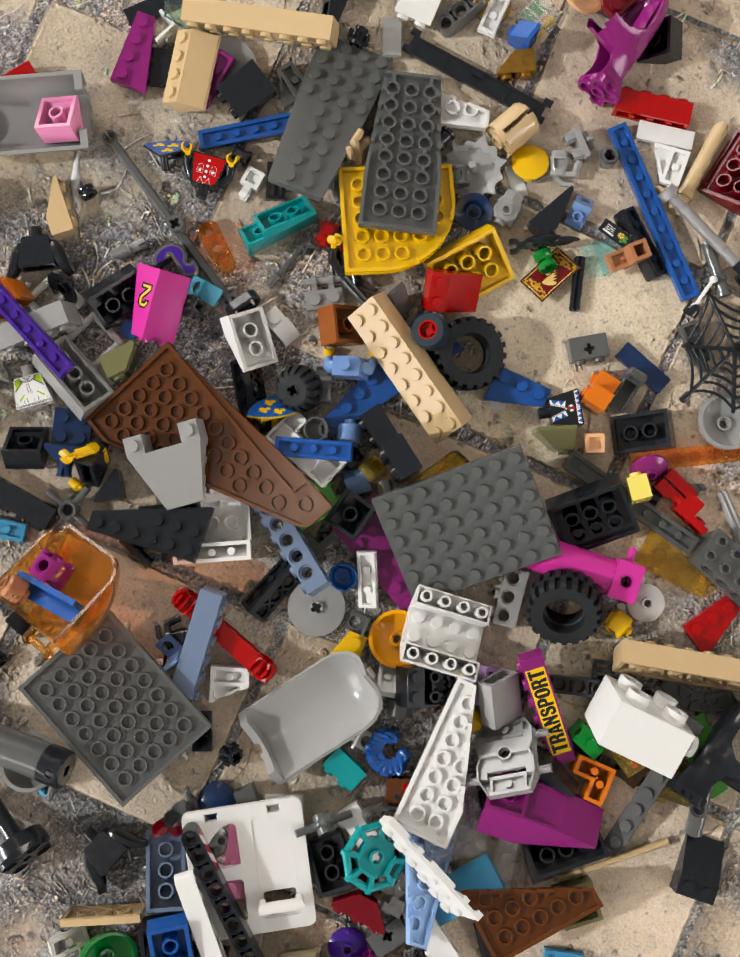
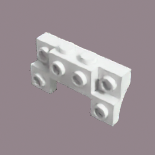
M297 411L296 414L284 417L265 437L274 445L276 436L305 438L299 432L303 429L307 419ZM286 457L290 462L293 461L297 465V469L304 475L307 474L322 488H325L332 478L348 463Z

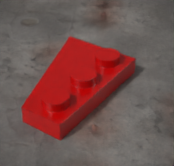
M725 594L681 625V627L699 652L711 651L740 611V607Z

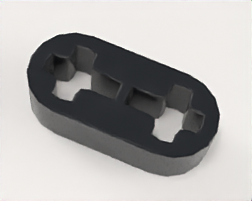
M248 290L227 304L225 311L228 315L250 310L255 308L261 299L255 290Z

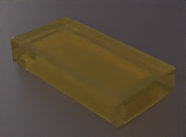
M375 455L358 467L370 482L387 470Z

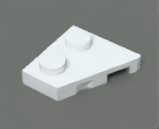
M655 142L654 152L659 185L667 187L670 183H673L678 188L691 152Z
M212 664L209 702H215L216 699L224 696L227 697L236 691L248 688L250 673L244 666Z

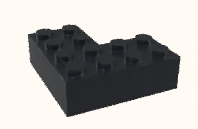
M380 404L359 415L360 421L358 423L363 433L367 432L370 438H368V441L373 449L378 448L379 458L384 466L388 464L390 468L389 474L394 482L398 481L401 484L422 469L423 466L402 433L398 434Z

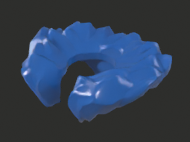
M392 728L377 729L372 734V737L367 740L368 744L365 746V759L368 761L371 769H374L386 778L394 775L401 776L410 762L411 753L408 751V747L400 748L397 755L392 759H388L382 754V749L386 744L397 743L402 737L397 730Z

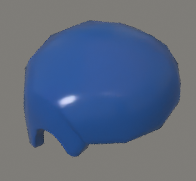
M340 562L329 570L328 577L332 582L331 586L336 590L348 591L356 586L358 575L356 569L350 563Z

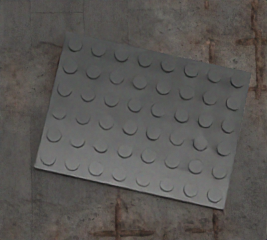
M521 444L503 449L371 499L412 598L419 584L451 593L562 554Z
M109 608L102 611L18 687L122 807L213 726Z

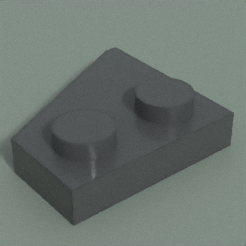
M292 61L277 68L275 73L283 111L293 106L304 77Z

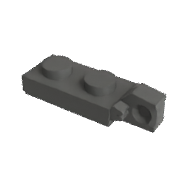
M697 320L677 327L683 344L694 329ZM699 326L688 344H694L702 333ZM704 337L701 338L698 345L706 344ZM688 348L689 353L692 357L693 366H696L699 372L696 357L693 351L690 348ZM695 349L700 359L702 372L706 373L704 360L699 350ZM702 349L707 361H709L710 354L707 350Z

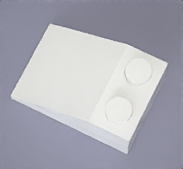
M262 306L220 318L225 338L243 372L279 362Z

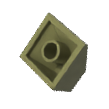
M577 424L543 426L532 430L533 436L552 452H558V455L570 454L569 451L575 450Z

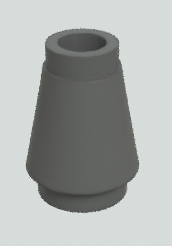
M606 147L601 151L599 162L601 168L607 169L617 163L619 159L617 150L612 147Z

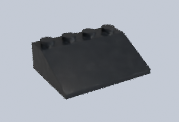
M618 473L545 500L547 513L559 540L589 550L640 532Z

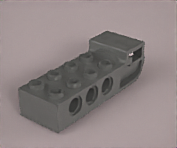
M719 528L709 532L687 560L740 607V546Z

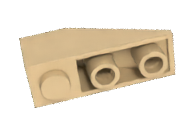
M54 175L46 220L51 235L56 240L78 234L76 227L79 224L76 216H72L71 209H73L71 200L66 198L65 192L67 188L64 181Z

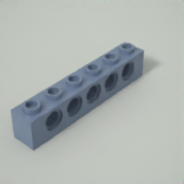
M253 507L257 514L260 513L262 516L261 522L263 526L271 531L272 535L270 537L273 543L281 548L280 555L285 562L288 561L291 565L289 568L290 572L295 578L298 577L301 584H299V587L304 594L315 596L332 585L331 580L298 526ZM283 521V527L277 530V524ZM290 537H292V538H293L292 544L289 545V546H287V545H286L287 539L290 538ZM302 553V560L296 562V556ZM312 569V576L306 579V571Z

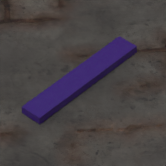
M0 282L1 315L57 377L63 379L76 365Z

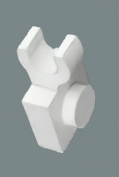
M249 165L240 180V184L243 187L238 194L240 196L239 199L247 202L252 190L257 193L266 178V174Z

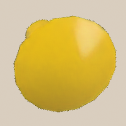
M525 145L513 154L511 166L515 174L523 178L525 182H531L545 174L549 167V158L542 148L535 145Z

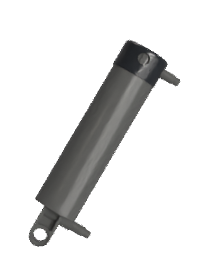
M0 724V766L49 786L46 799L47 801H52L56 789H61L67 783L76 763L74 751Z

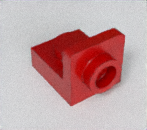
M321 220L316 243L321 248H328L331 244L328 243L327 237L330 235L334 236L335 233L338 234L340 224Z

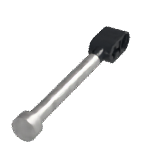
M670 183L661 191L658 198L663 203L668 201L737 273L735 281L740 285V258L676 193L679 189L673 183Z

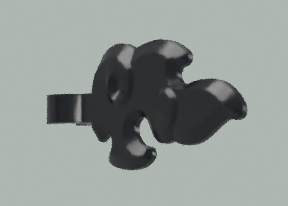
M557 234L531 236L522 242L512 238L509 239V245H516V248L510 249V254L516 255L522 249L538 251L542 248H547V246L567 245L579 241L580 238L574 236L561 237V235Z

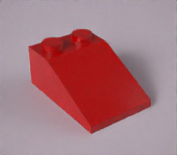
M427 267L421 306L427 311L444 313L476 312L483 275Z

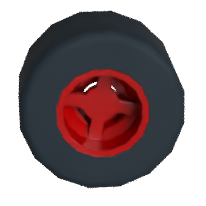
M425 313L414 321L411 334L417 345L428 351H436L447 343L450 330L448 324L439 315Z

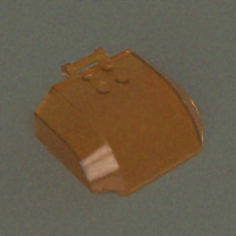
M71 524L64 526V529L58 531L53 529L46 530L0 577L1 583L5 576L17 575L19 570L34 577L28 569L43 548L50 550L52 553L59 554L64 558L63 561L77 567L62 591H59L84 606L70 623L28 599L12 603L0 595V598L32 625L24 633L23 640L39 650L41 656L46 660L54 656V651L57 648L68 657L78 649L108 614L119 586L120 569L118 559ZM39 632L50 641L46 646L36 638Z

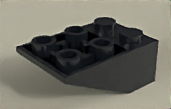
M417 665L396 666V706L404 708L445 706L457 677Z

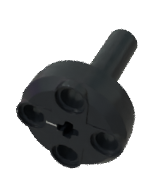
M0 798V835L5 841L0 845V873L16 874L26 868L41 854L45 853L52 845L49 842V834L40 824L20 830Z

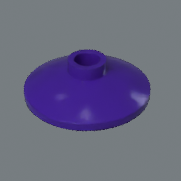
M353 927L339 928L331 935L328 942L330 957H361L367 950L364 935ZM350 947L351 951L345 952L344 948Z

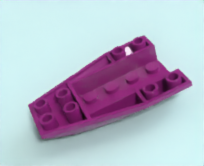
M513 770L502 772L501 774H492V777L517 773L520 771ZM538 781L533 793L490 800L487 796L484 809L480 813L476 831L514 844L596 849L604 810L584 800L577 793L572 798Z

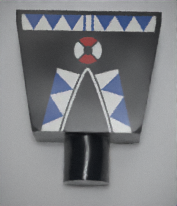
M579 389L550 397L546 400L547 407L537 408L538 419L549 418L550 426L577 424V427L584 425Z

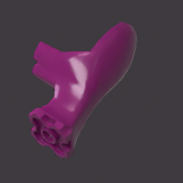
M639 0L624 14L623 18L618 13H615L609 21L604 23L606 26L604 29L592 18L588 19L587 27L595 35L599 48L591 69L584 75H581L577 87L589 94V100L593 104H597L599 107L605 106L607 102L612 105L618 104L621 99L623 79L635 61L640 58L665 18L669 0Z

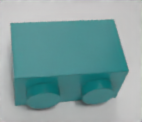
M342 746L331 752L323 760V770L329 776L334 775L338 779L337 783L344 790L348 789L351 792L367 775V770Z

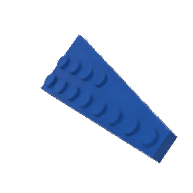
M422 311V312L412 321V323L409 325V327H410L411 330H412V325H413L414 321H415L420 315L424 314L423 311ZM457 342L453 345L452 357L464 349ZM426 350L429 356L432 355V351ZM379 363L373 374L369 375L368 381L359 380L324 418L333 436L337 435L338 425L344 423V419L358 421L359 415L377 404H384L399 394V391Z

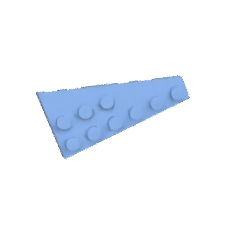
M455 829L446 849L408 832L411 836L409 840L421 846L425 851L422 855L430 862L433 860L446 874L458 829ZM405 861L406 944L427 950L439 900L429 893L427 884L417 877L418 872Z

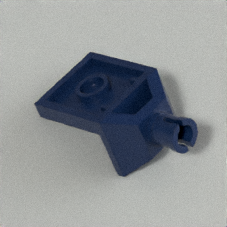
M55 407L51 444L44 443V448L53 460L58 461L56 476L72 478V467L76 458L70 464H64L60 460L59 451L66 449L72 453L75 449L84 447L88 441H92L93 428L85 419L80 421L69 408Z

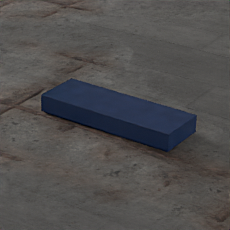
M629 342L615 355V358L627 369L634 366L645 373L648 377L645 384L656 394H659L671 380Z

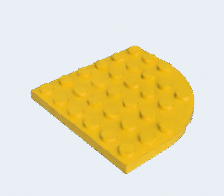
M441 164V186L435 236L358 227L365 166L340 167L338 180L345 275L401 272L421 264L440 248L449 234L455 214L452 164Z

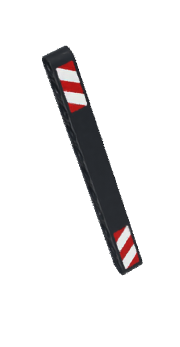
M194 822L187 823L182 830L181 843L238 957H264L201 828ZM193 833L195 834V836L188 837L186 834ZM201 850L204 853L199 855L195 851ZM211 868L212 871L206 872L204 869ZM219 885L221 888L215 889L212 886ZM227 902L229 905L223 906L221 903ZM234 919L237 920V922L232 923L230 922V920Z

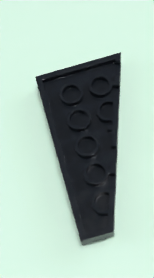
M215 508L92 511L86 529L195 564Z

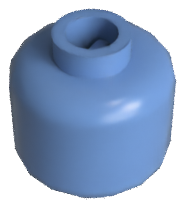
M344 419V423L338 425L337 441L354 442V447L361 443L362 428L356 423V420Z

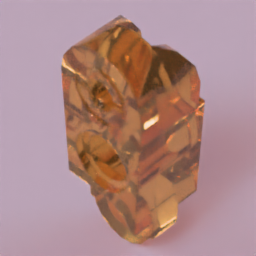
M211 220L203 222L197 227V236L219 272L221 271L224 274L232 273L235 270L236 261L217 223ZM208 231L213 232L210 236H206V233ZM216 245L222 246V249L219 252L213 251V248Z

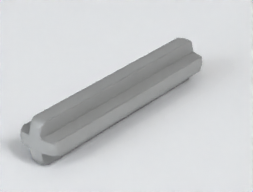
M720 491L717 493V497L736 541L740 544V518L728 491Z

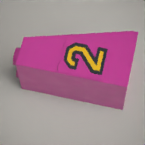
M138 262L131 334L138 336V340L149 343L150 340H153L156 345L164 346L167 342L173 345L191 278Z

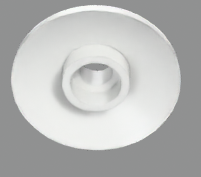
M641 584L635 604L626 603V607L634 619L641 622H651L662 614L665 600L662 592L657 587L651 584ZM645 600L650 601V605L648 607L644 605Z

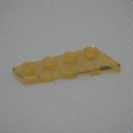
M652 529L649 530L634 562L637 565L646 567L647 571L703 599L711 581Z

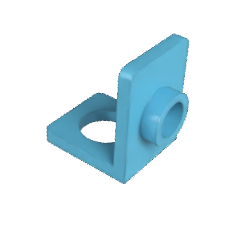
M194 275L190 281L187 293L195 295V297L200 296L201 300L216 307L223 294V290ZM198 282L197 288L192 290L193 285Z

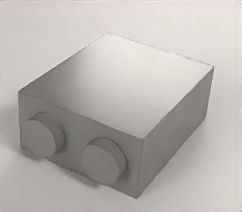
M503 667L477 681L481 725L492 730H498L522 715L518 672Z

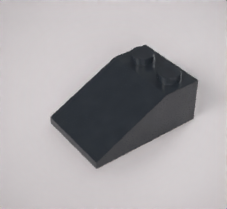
M668 408L610 417L614 455L676 448L672 410Z
M341 827L335 828L334 832L319 837L317 834L306 838L308 855L319 899L357 888L344 879L343 857L340 852L346 846L347 840ZM351 857L352 870L357 868V864L355 863V858Z
M686 833L669 885L672 890L677 894L713 906L720 883L725 843L703 835L702 837L695 838Z

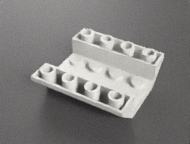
M419 584L409 605L400 641V661L476 682L480 663L476 662L483 628L489 625L493 606Z

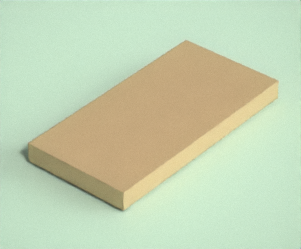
M146 903L70 907L60 919V928L140 923L146 914Z

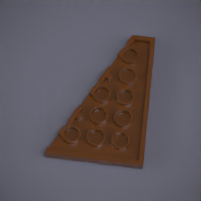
M593 886L461 889L459 891L470 900L468 905L473 910L477 911L479 909L483 914L479 921H473L492 957H514L603 907Z

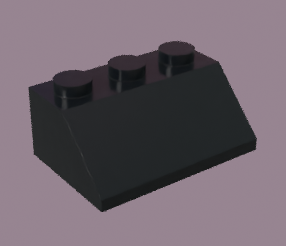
M131 264L126 265L81 293L106 331L133 315L137 270Z

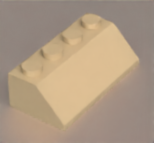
M195 29L178 30L162 103L176 112L206 110L221 40L219 36Z

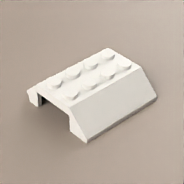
M205 487V500L198 502V507H214L215 510L196 563L252 559L250 506ZM173 557V565L194 564Z

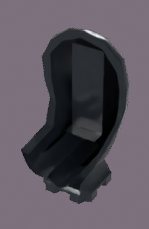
M740 700L725 711L711 728L692 761L681 772L670 779L666 785L670 790L699 809L704 808L711 788L718 781L723 782L740 793V762L735 758L732 740L740 729Z

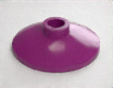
M646 455L632 464L630 474L641 471V474L646 473L650 483L663 477L668 471L669 464L667 459L661 455Z

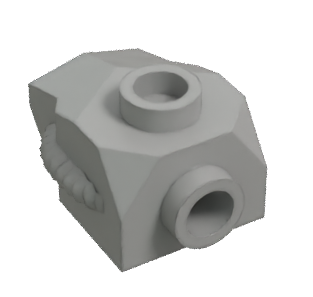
M509 188L504 195L499 196L492 206L493 214L491 219L494 220V223L499 227L503 228L505 226L510 229L522 213L521 203L524 196Z

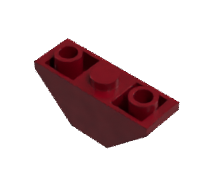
M358 889L333 897L331 900V907H333V911L337 914H346L351 917L350 920L358 925H361V923L366 925L368 930L376 935L379 933L385 934V924L377 898L366 895L364 891Z

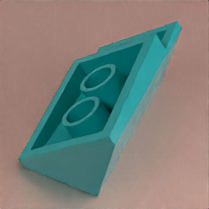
M303 195L253 215L255 222L239 228L238 232L248 255L251 256L315 223L317 213L307 197Z

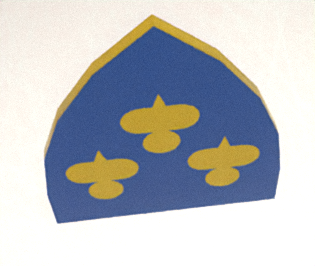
M274 395L254 404L249 409L247 417L258 419L260 424L271 420V427L273 428L279 423V418L296 414V412L288 409V406L285 408L282 402L278 400V395Z

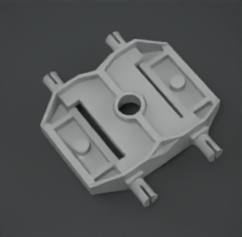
M525 717L514 719L498 730H492L489 727L483 726L475 735V742L470 743L469 750H476L478 759L476 765L477 777L466 779V786H481L490 800L533 793L539 780V775L553 772L551 763L541 766L538 764L536 739L549 736L548 728L536 730ZM504 751H510L507 757H501ZM526 768V771L489 778L491 774H501L502 772L513 770L519 771Z

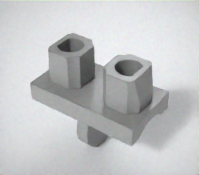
M578 124L572 126L571 130L562 137L566 147L574 144L576 147L575 150L569 153L573 163L576 160H582L583 163L587 162L591 156L590 150L594 149L592 142L596 140L595 135L589 136L587 131L581 132Z

